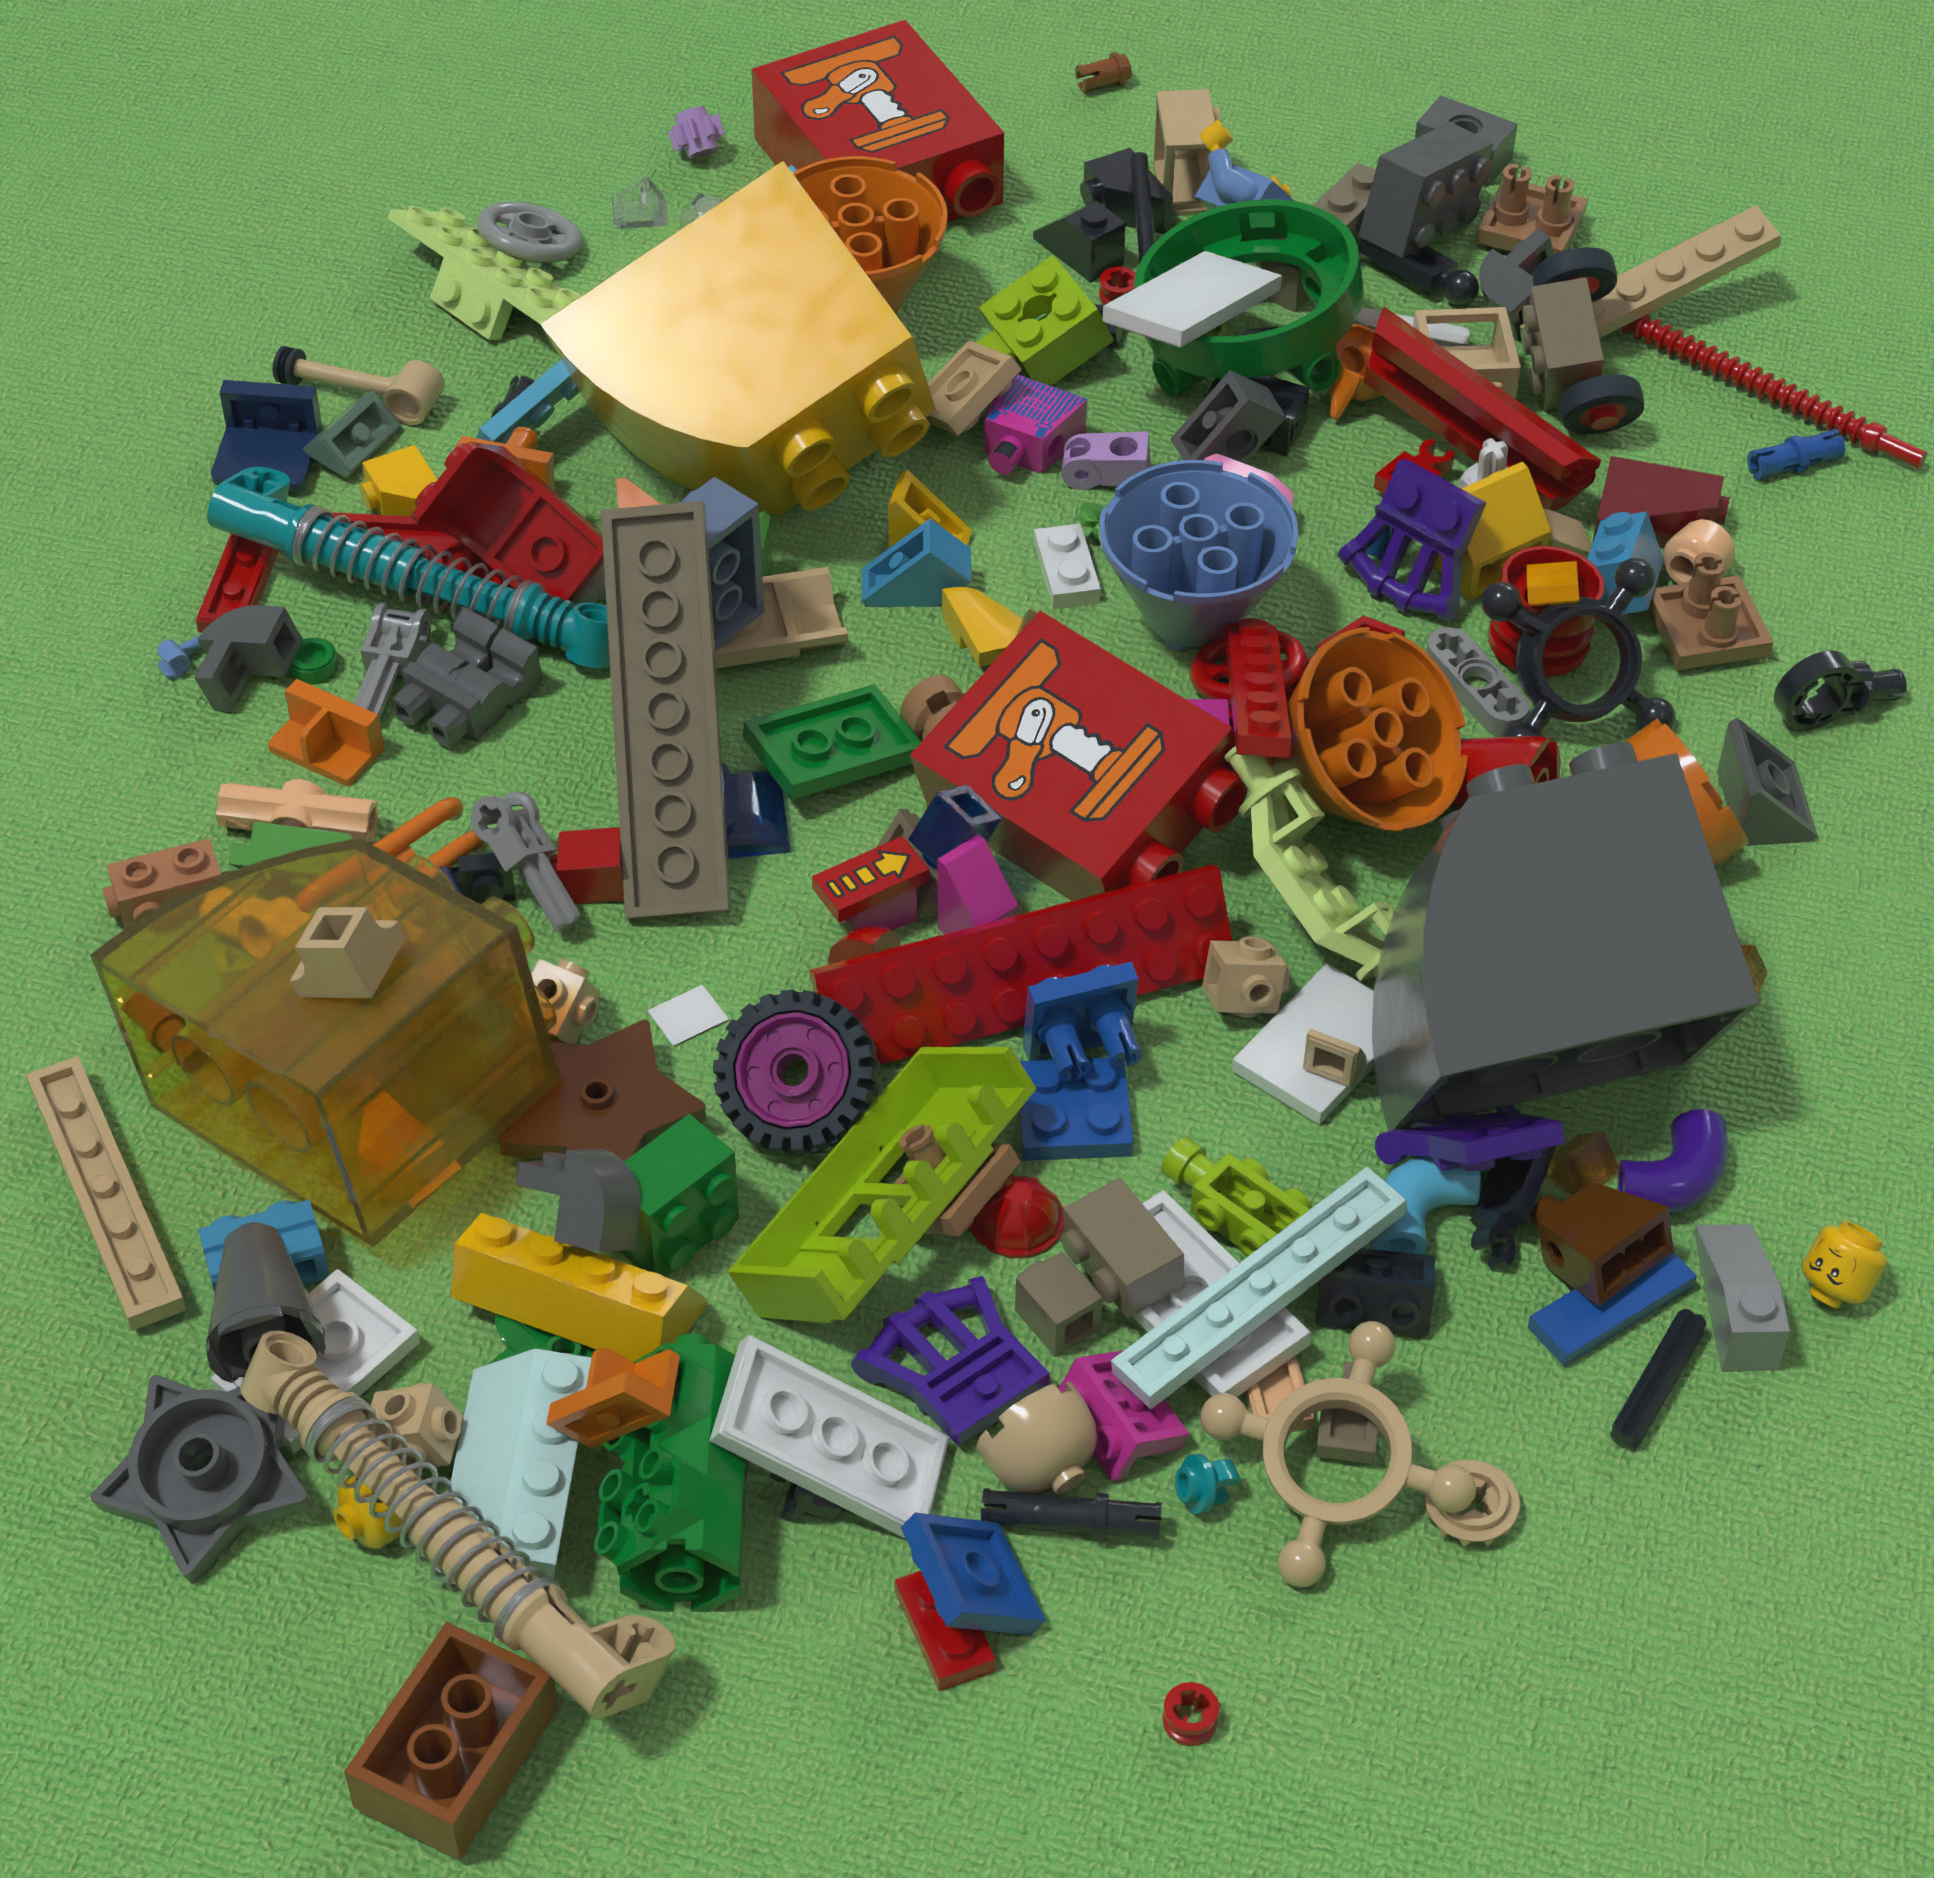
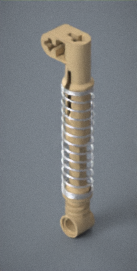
M269 1331L262 1335L240 1386L241 1394L245 1400L255 1408L267 1413L279 1414L301 1436V1446L307 1452V1455L317 1463H324V1472L329 1475L340 1473V1487L344 1489L355 1487L354 1501L359 1504L370 1502V1516L373 1518L386 1516L384 1521L385 1530L389 1533L401 1531V1546L405 1548L416 1546V1560L420 1563L432 1562L431 1575L436 1578L447 1576V1590L451 1593L462 1591L463 1606L467 1608L478 1606V1620L482 1623L491 1621L495 1623L494 1636L500 1642L514 1651L523 1650L595 1719L611 1716L642 1704L651 1698L676 1645L674 1636L665 1626L647 1616L628 1615L591 1628L566 1604V1592L560 1587V1584L553 1578L547 1577L546 1571L541 1567L532 1566L530 1556L523 1551H516L512 1539L508 1536H500L498 1526L492 1521H485L483 1512L476 1506H469L467 1496L461 1492H454L451 1481L445 1477H438L436 1467L429 1462H423L421 1453L415 1448H408L406 1439L403 1436L393 1433L391 1425L387 1421L377 1418L376 1410L355 1393L339 1390L326 1375L320 1372L314 1365L317 1355L310 1343L295 1334L284 1331ZM369 1424H373L372 1431L368 1429ZM377 1424L385 1427L387 1433L376 1436ZM388 1438L387 1445H385L381 1440ZM392 1438L401 1442L402 1448L391 1451ZM403 1453L402 1459H400L397 1456V1454ZM407 1453L413 1454L417 1458V1463L407 1466L405 1464ZM335 1459L340 1460L344 1464L338 1469L333 1470L329 1468V1462ZM418 1467L417 1474L411 1470ZM422 1467L429 1469L433 1477L422 1480L420 1478ZM349 1469L359 1480L352 1484L345 1483L344 1475L346 1470ZM433 1482L432 1489L427 1485L428 1483ZM442 1482L446 1485L448 1492L438 1495L436 1493L437 1483ZM362 1483L374 1494L364 1499L359 1497ZM454 1497H458L460 1500H462L463 1505L460 1502H458ZM377 1498L389 1509L382 1513L375 1512L374 1505ZM469 1511L478 1515L479 1521ZM393 1512L404 1522L399 1527L393 1528L389 1526ZM485 1526L494 1530L495 1536ZM408 1528H409L408 1538H409V1541H410L409 1543L405 1541V1534H406ZM501 1541L507 1543L510 1546V1550ZM420 1551H421L426 1557L420 1556ZM516 1556H520L521 1558H523L526 1562V1565ZM532 1571H536L542 1578H539ZM451 1581H452L457 1587L451 1586Z

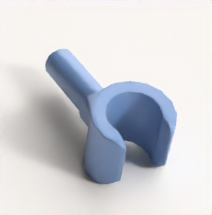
M200 634L179 645L174 640H164L160 643L158 654L163 660L159 662L158 667L167 678L178 679L188 672L191 665L188 656L202 648L197 640Z

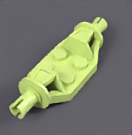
M1235 746L1224 758L1231 764L1251 792L1238 811L1243 818L1251 817L1254 858L1315 943L1364 965L1356 973L1359 981L1363 982L1373 976H1377L1380 953L1385 938L1369 928V926L1376 922L1386 935L1394 913L1393 909L1387 901H1381L1371 904L1356 914L1359 907L1354 897L1342 885L1336 886L1325 871L1328 868V863L1323 854L1312 843L1306 844L1302 838L1325 815L1299 781L1303 777L1300 770L1294 768L1283 774H1276L1264 756L1237 755ZM1292 807L1294 808V810H1295L1296 813L1298 814V816H1299L1298 818L1295 817V814H1294V811H1293Z

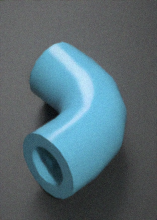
M1415 1156L1391 1170L1384 1181L1407 1200V1211L1404 1216L1371 1240V1249L1424 1254L1427 1249L1425 1228L1427 1214L1440 1206L1477 1205L1480 1194V1171H1464L1461 1167L1442 1171L1436 1166L1431 1156Z

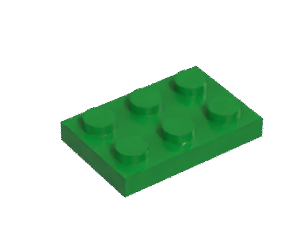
M875 684L744 721L742 734L744 740L790 800L910 765L912 761L909 755L921 743Z

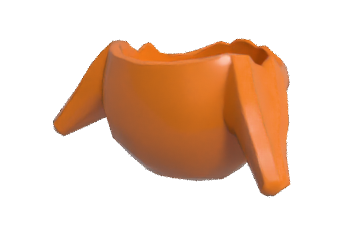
M1354 323L1350 330L1336 343L1337 356L1341 361V372L1335 384L1330 388V416L1334 420L1340 418L1351 399L1366 402L1383 396L1363 382L1366 366L1372 352L1371 345L1375 331L1361 324Z

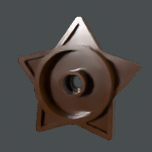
M644 1019L588 1046L523 1039L520 1041V1047L530 1093L500 1134L498 1142L500 1153L503 1156L543 1158V1153L545 1152L566 1154V1150L605 1149L626 1161L688 1114H691L701 1124L706 1121V1106L700 1099L657 1071L651 1028L648 1020Z

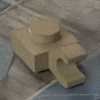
M1344 1361L1342 1378L1349 1379L1354 1362ZM1340 1408L1321 1410L1316 1457L1374 1464L1378 1427L1367 1417L1351 1410Z

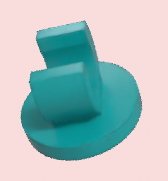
M1190 1454L1184 1459L1181 1467L1176 1472L1175 1490L1179 1500L1185 1504L1191 1513L1203 1514L1209 1512L1213 1505L1228 1502L1230 1497L1225 1485L1238 1484L1240 1477L1232 1460L1221 1459L1210 1463L1203 1454Z

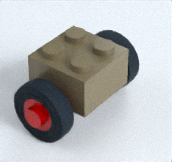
M1593 247L1565 250L1542 261L1533 272L1534 286L1531 287L1530 305L1522 307L1525 327L1521 328V339L1524 354H1531L1533 368H1529V378L1533 396L1541 395L1544 411L1559 409L1564 427L1568 431L1577 434H1599L1617 430L1635 421L1644 411L1643 392L1636 379L1626 375L1602 376L1604 358L1592 303L1602 299L1615 288L1617 284V270L1614 259L1609 252Z

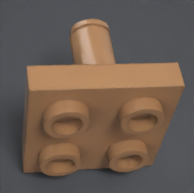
M1510 164L1506 166L1503 170V181L1478 227L1476 242L1492 246L1498 250L1512 251L1516 244L1524 241L1535 230L1539 229L1550 237L1554 254L1568 250L1586 214L1588 199L1572 195L1574 182L1568 177L1564 180L1563 189L1560 188L1562 177L1560 175L1549 177L1544 188L1529 184L1532 172L1528 167L1523 166L1521 176L1517 177L1519 165Z
M1701 553L1697 555L1694 560L1690 583L1655 588L1649 604L1648 611L1677 671L1768 657L1771 654L1773 640L1740 575L1722 578L1725 565L1722 563L1721 557L1714 553Z

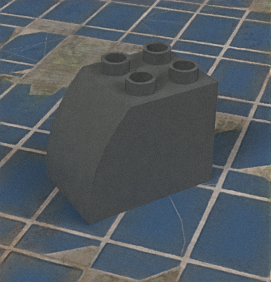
M1617 742L1591 749L1572 759L1569 763L1572 776L1535 784L1530 766L1516 764L1488 771L1468 782L1466 785L1469 794L1468 800L1461 809L1448 814L1440 821L1443 834L1411 876L1393 913L1380 953L1373 993L1372 1045L1376 1083L1388 1131L1394 1129L1408 1130L1411 1129L1414 1122L1425 1119L1444 1121L1447 1114L1456 1112L1482 1113L1497 1109L1498 1106L1516 1105L1691 1064L1760 1003L1677 753L1638 761L1631 743Z

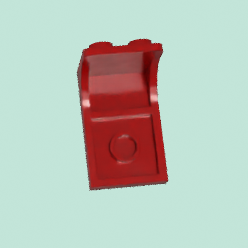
M468 442L457 446L446 458L444 463L446 469L436 482L428 484L415 500L417 507L413 511L411 518L419 525L432 526L452 536L472 550L493 570L501 569L505 573L506 579L514 575L521 577L522 581L530 579L542 584L546 593L551 594L553 597L557 596L564 601L574 602L604 563L602 533L504 446ZM517 580L509 582L515 589L520 585Z

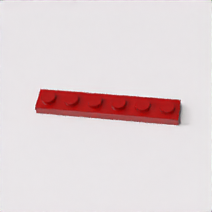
M1257 618L1241 619L1239 623H1227L1225 642L1236 754L1289 758L1291 731L1277 626L1269 625L1268 622Z

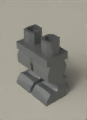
M466 607L459 613L453 626L455 648L452 651H447L433 642L427 646L415 663L411 661L402 670L405 686L392 700L395 716L409 726L415 725L425 714L431 716L432 718L427 722L429 734L435 741L447 748L463 736L477 742L486 734L485 727L494 724L502 716L507 705L514 708L519 698L530 697L537 685L543 681L536 646L504 628L499 631L497 624Z

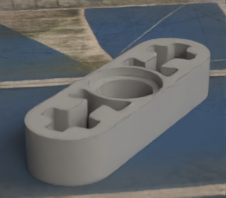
M1444 627L1430 634L1426 653L1432 657L1446 675L1458 700L1487 732L1497 737H1503L1510 726L1515 723L1525 722L1529 712L1527 698L1465 632L1457 628ZM1469 677H1480L1485 679L1489 685L1477 688L1468 685L1464 680Z

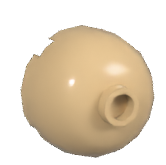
M1066 1382V1389L1063 1393H1061L1056 1384H1052L1026 1396L998 1417L1004 1428L993 1439L988 1431L985 1430L976 1445V1449L992 1473L1003 1485L1020 1493L1041 1494L1053 1489L1056 1495H1061L1073 1489L1085 1478L1086 1474L1082 1468L1088 1463L1094 1453L1097 1442L1096 1423L1085 1400L1072 1382Z

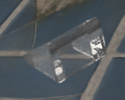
M648 177L612 196L614 225L617 229L658 227L668 224L666 199Z

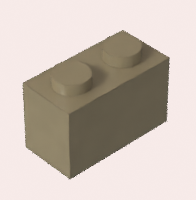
M1120 1177L1063 1208L1064 1233L1061 1234V1242L1065 1252L1075 1264L1083 1263L1092 1274L1094 1286L1103 1297V1300L1106 1303L1114 1302L1127 1319L1184 1288V1253Z

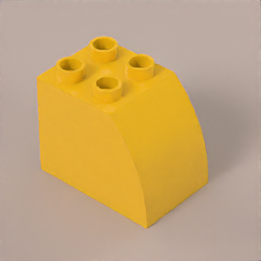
M784 161L541 324L587 404L608 430L638 458L667 478L692 491L697 490L710 479L716 477L759 503V512L764 510L771 515H781L798 503L806 511L816 510L827 505L837 498L848 486L851 477L846 470L877 449L883 457H893L910 449L925 435L929 428V421L926 416L936 410L911 334Z

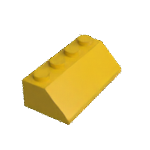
M481 1213L454 1243L452 1298L597 1350L603 1347L609 1348L632 1362L665 1343H674L678 1336L687 1334L707 1306V1298L686 1284L666 1278L661 1274L617 1261L604 1254L556 1242L553 1236L544 1235L509 1223L502 1218L492 1217Z

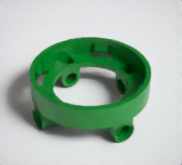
M1260 199L1231 203L1204 211L1179 223L1162 235L1143 256L1136 271L1134 289L1196 255L1207 251L1242 263L1276 261L1298 266L1303 288L1310 300L1316 305L1312 312L1302 318L1269 331L1242 336L1202 335L1180 348L1144 336L1153 351L1154 361L1152 363V370L1160 387L1169 396L1175 397L1207 377L1222 379L1229 370L1246 378L1286 371L1316 393L1328 390L1337 381L1341 372V361L1337 356L1336 343L1350 330L1361 312L1364 301V285L1355 238L1348 227L1334 215L1318 207L1290 200ZM1282 237H1283V238H1287V240L1266 239V238H1282Z

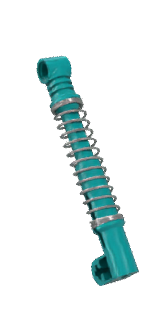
M267 467L246 468L220 483L211 497L207 511V520L211 527L284 552L287 558L297 565L303 567L313 563V568L316 572L327 567L330 569L333 578L341 573L347 574L350 584L358 579L364 580L367 589H371L375 585L381 586L385 596L392 591L398 592L402 602L409 599L417 591L416 603L419 608L426 605L432 596L434 597L433 608L436 614L442 612L449 602L452 603L451 616L455 620L462 609L466 607L473 612H477L480 616L486 615V619L491 621V618H494V623L497 625L500 621H503L504 629L525 641L530 639L534 641L539 640L540 643L545 645L550 644L554 648H561L565 651L566 657L578 665L589 668H606L610 666L606 605L591 602L575 605L572 601H564L560 597H553L551 594L546 593L542 584L530 579L522 581V578L518 575L506 579V575L501 569H496L489 573L484 563H478L472 567L470 560L466 557H460L454 561V557L449 551H442L437 555L436 549L432 545H425L420 548L415 539H407L403 542L401 536L397 533H390L385 536L384 530L380 527H373L368 530L367 525L363 521H355L351 524L350 519L346 515H338L334 518L333 513L329 509H324L318 505L307 504L300 507L288 503L290 478L285 473ZM430 549L433 552L434 558L432 560L426 559V552L424 550ZM447 555L451 560L450 566L440 564L438 559ZM464 561L468 566V571L457 570L456 565ZM481 567L484 569L486 577L483 579L474 576L473 571ZM499 573L502 576L503 583L502 585L490 581V578L494 574ZM512 580H517L520 585L514 590L507 587V584ZM421 593L426 594V597L422 603ZM439 599L443 600V604L438 609ZM456 605L460 606V610L455 615Z

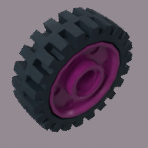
M783 990L779 995L767 994L759 998L760 1002L756 1005L749 1003L740 1010L743 1015L737 1021L734 1019L730 1021L725 1028L729 1031L725 1040L720 1038L716 1050L719 1052V1058L713 1062V1073L717 1076L714 1088L716 1095L721 1100L720 1106L724 1114L731 1120L732 1125L739 1132L763 1148L795 1156H802V1154L814 1155L824 1152V1149L828 1147L835 1148L871 1106L873 1097H878L880 1085L877 1082V1077L881 1072L880 1062L876 1057L877 1049L874 1041L869 1036L864 1025L850 1010L827 996L803 990V992ZM797 1060H806L809 1069L807 1078L797 1086H788L785 1075L787 1068Z

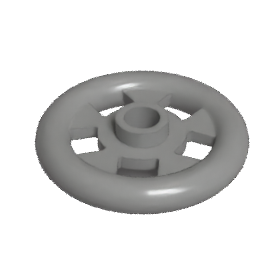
M500 202L492 204L482 210L477 219L478 230L489 244L506 254L535 262L563 261L576 255L582 246V235L572 221L554 210L525 202ZM496 222H499V223H502V224H506V225H508V227H503V226L497 225V224H495V223H496ZM551 231H556L559 234H552Z

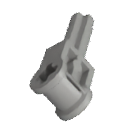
M380 602L377 604L373 612L370 629L361 648L364 670H367V673L354 704L378 714L379 719L381 718L397 676H403L402 670L411 661L415 663L421 652L428 645L431 633V614L429 610L419 609L414 613L391 609L387 603Z
M511 792L503 798L485 796L477 800L471 811V825L474 833L481 840L489 843L505 872L520 871L554 930L560 932L575 925L579 921L580 912L547 859L556 848L539 821V809L534 799L524 792ZM522 806L523 809L512 811L511 807ZM498 824L499 827L488 828L487 825Z

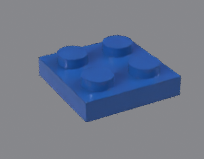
M1121 1057L1123 1062L1122 1069H1113L1109 1064L1108 1058H1087L1091 1063V1071L1085 1077L1076 1080L1073 1070L1069 1069L1072 1080L1069 1082L1059 1080L1053 1060L1020 1061L1037 1088L1019 1110L1023 1161L1132 1157L1133 1138L1124 1057Z
M915 1512L901 1526L912 1551V1559L921 1570L935 1600V1608L947 1627L1032 1635L1046 1621L998 1523Z

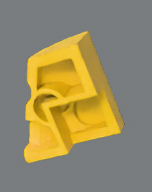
M969 587L942 589V617L960 649L968 647L979 667L992 664L1029 623V621L976 589Z

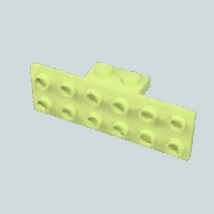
M409 206L408 210L390 209L387 217L390 221L444 257L430 299L488 340L502 339L513 306L541 325L547 319L582 297L577 292L561 288L553 283V276L541 269L531 268L523 262V259L506 254L489 244L482 237L478 228L471 227L464 222L465 216L456 210L442 207L439 212H435L418 206Z

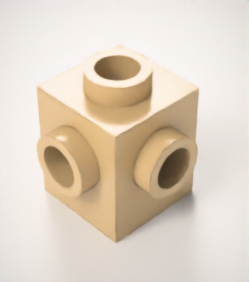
M1251 936L1243 937L1239 941H1210L1202 989L1216 1012L1232 1013L1245 1018L1255 1017L1259 1013H1278L1281 994H1285L1289 987L1290 972L1288 964L1283 961L1273 944L1262 938Z
M539 958L534 970L529 971L520 983L517 1004L521 1010V1016L516 1021L527 1030L554 1042L576 1044L583 1028L589 1027L597 1015L599 1008L598 998L601 992L587 980L590 972L583 967L562 958L557 966Z
M419 1383L411 1387L374 1393L370 1407L376 1410L378 1419H384L391 1425L393 1433L400 1434L406 1439L408 1448H415L421 1453L423 1462H429L435 1467L450 1465L456 1441L461 1432L464 1415L433 1383ZM373 1424L368 1425L370 1431H372ZM377 1424L375 1435L386 1434V1428L381 1424ZM388 1438L383 1439V1440H381V1441H382L385 1445H387V1440H388ZM392 1438L390 1450L394 1451L402 1448L401 1442ZM403 1453L397 1454V1456L400 1459H402ZM407 1453L405 1464L408 1466L417 1463V1458L413 1454ZM417 1467V1468H414V1469H412V1470H413L414 1472H417L418 1467Z

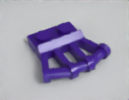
M1408 459L1399 460L1380 505L1375 507V518L1354 539L1339 550L1337 557L1344 565L1350 564L1367 584L1368 593L1377 598L1385 596L1394 601L1395 608L1405 614L1411 611L1437 614L1439 619L1453 621L1457 617L1460 608L1462 559L1486 506V502ZM1391 526L1395 530L1378 568L1365 551ZM1412 538L1423 545L1407 583L1403 585L1394 579ZM1441 554L1443 555L1441 592L1439 595L1423 593L1438 555Z
M1513 1105L1498 1106L1497 1112L1476 1115L1467 1112H1456L1447 1114L1444 1121L1425 1119L1414 1122L1411 1129L1408 1130L1394 1129L1386 1131L1377 1136L1375 1151L1378 1158L1388 1165L1399 1163L1405 1160L1408 1155L1431 1156L1436 1166L1442 1171L1460 1167L1464 1171H1482L1494 1168L1496 1166L1495 1159L1509 1157L1511 1160H1530L1542 1157L1543 1148L1564 1144L1562 1121L1523 1114Z
M983 1276L968 1279L967 1286L935 1294L928 1290L919 1295L914 1300L915 1306L904 1313L895 1311L884 1318L883 1328L868 1349L859 1350L851 1362L853 1371L863 1380L870 1383L882 1382L911 1396L923 1415L928 1414L958 1447L999 1420L998 1417L1026 1396L1049 1386L1050 1373L1002 1324ZM974 1307V1310L979 1314L986 1335L978 1340L952 1312ZM926 1325L935 1326L959 1353L946 1360L918 1330ZM897 1346L900 1348L904 1347L928 1374L923 1376L889 1358Z

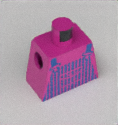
M1017 374L1012 379L1010 388L1000 397L994 398L985 418L984 451L989 455L988 461L991 468L1003 475L1010 474L1016 466L1036 473L1046 472L1063 456L1064 446L1069 438L1086 433L1087 398Z

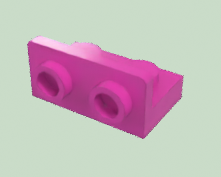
M1124 1350L1076 1358L1058 1388L1063 1393L1066 1389V1382H1072L1085 1400L1096 1423L1097 1442L1093 1455L1112 1481L1124 1479L1136 1458L1180 1450L1190 1435L1165 1399L1150 1409L1112 1374L1111 1360Z

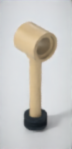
M281 346L276 352L272 368L275 381L289 385H298L305 378L365 392L373 390L375 394L383 395V404L395 419L406 425L422 423L445 388V382L440 372L429 363L421 360L408 361L398 375L395 374L388 378L306 360L305 352L302 349Z

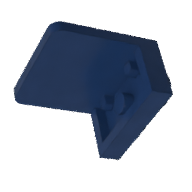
M223 380L219 393L226 429L211 470L212 482L215 485H219L246 468L267 467L281 471L290 478L289 491L302 490L305 487L313 462V458L307 455L303 448L323 430L316 387Z

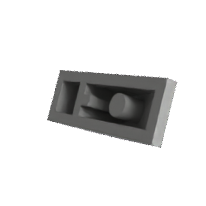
M1696 1225L1694 1230L1721 1372L1778 1370L1790 1329L1779 1280L1752 1225Z

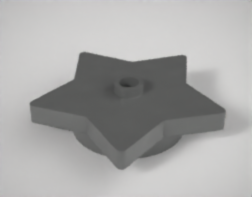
M158 1375L150 1377L144 1422L133 1439L129 1455L90 1496L91 1501L102 1511L157 1526L180 1572L191 1584L199 1581L243 1527L306 1511L314 1505L310 1495L280 1451L286 1421L279 1414L267 1413L252 1406L242 1396L240 1387L227 1392L211 1389L197 1390Z

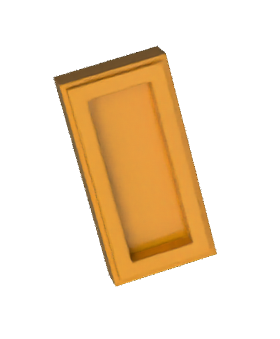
M1577 562L1527 565L1528 605L1541 606L1577 603L1579 601Z

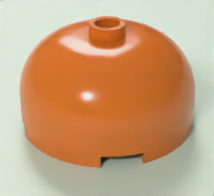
M1657 718L1625 741L1633 745L1638 761L1675 753L1678 754L1714 866L1720 864L1749 843L1741 824L1728 805L1723 808V801L1710 783L1709 776L1687 747L1665 723L1662 725Z

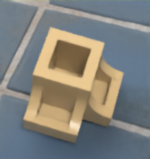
M319 907L295 946V950L302 961L291 977L290 983L298 997L372 998L407 936L398 920H375L368 907Z

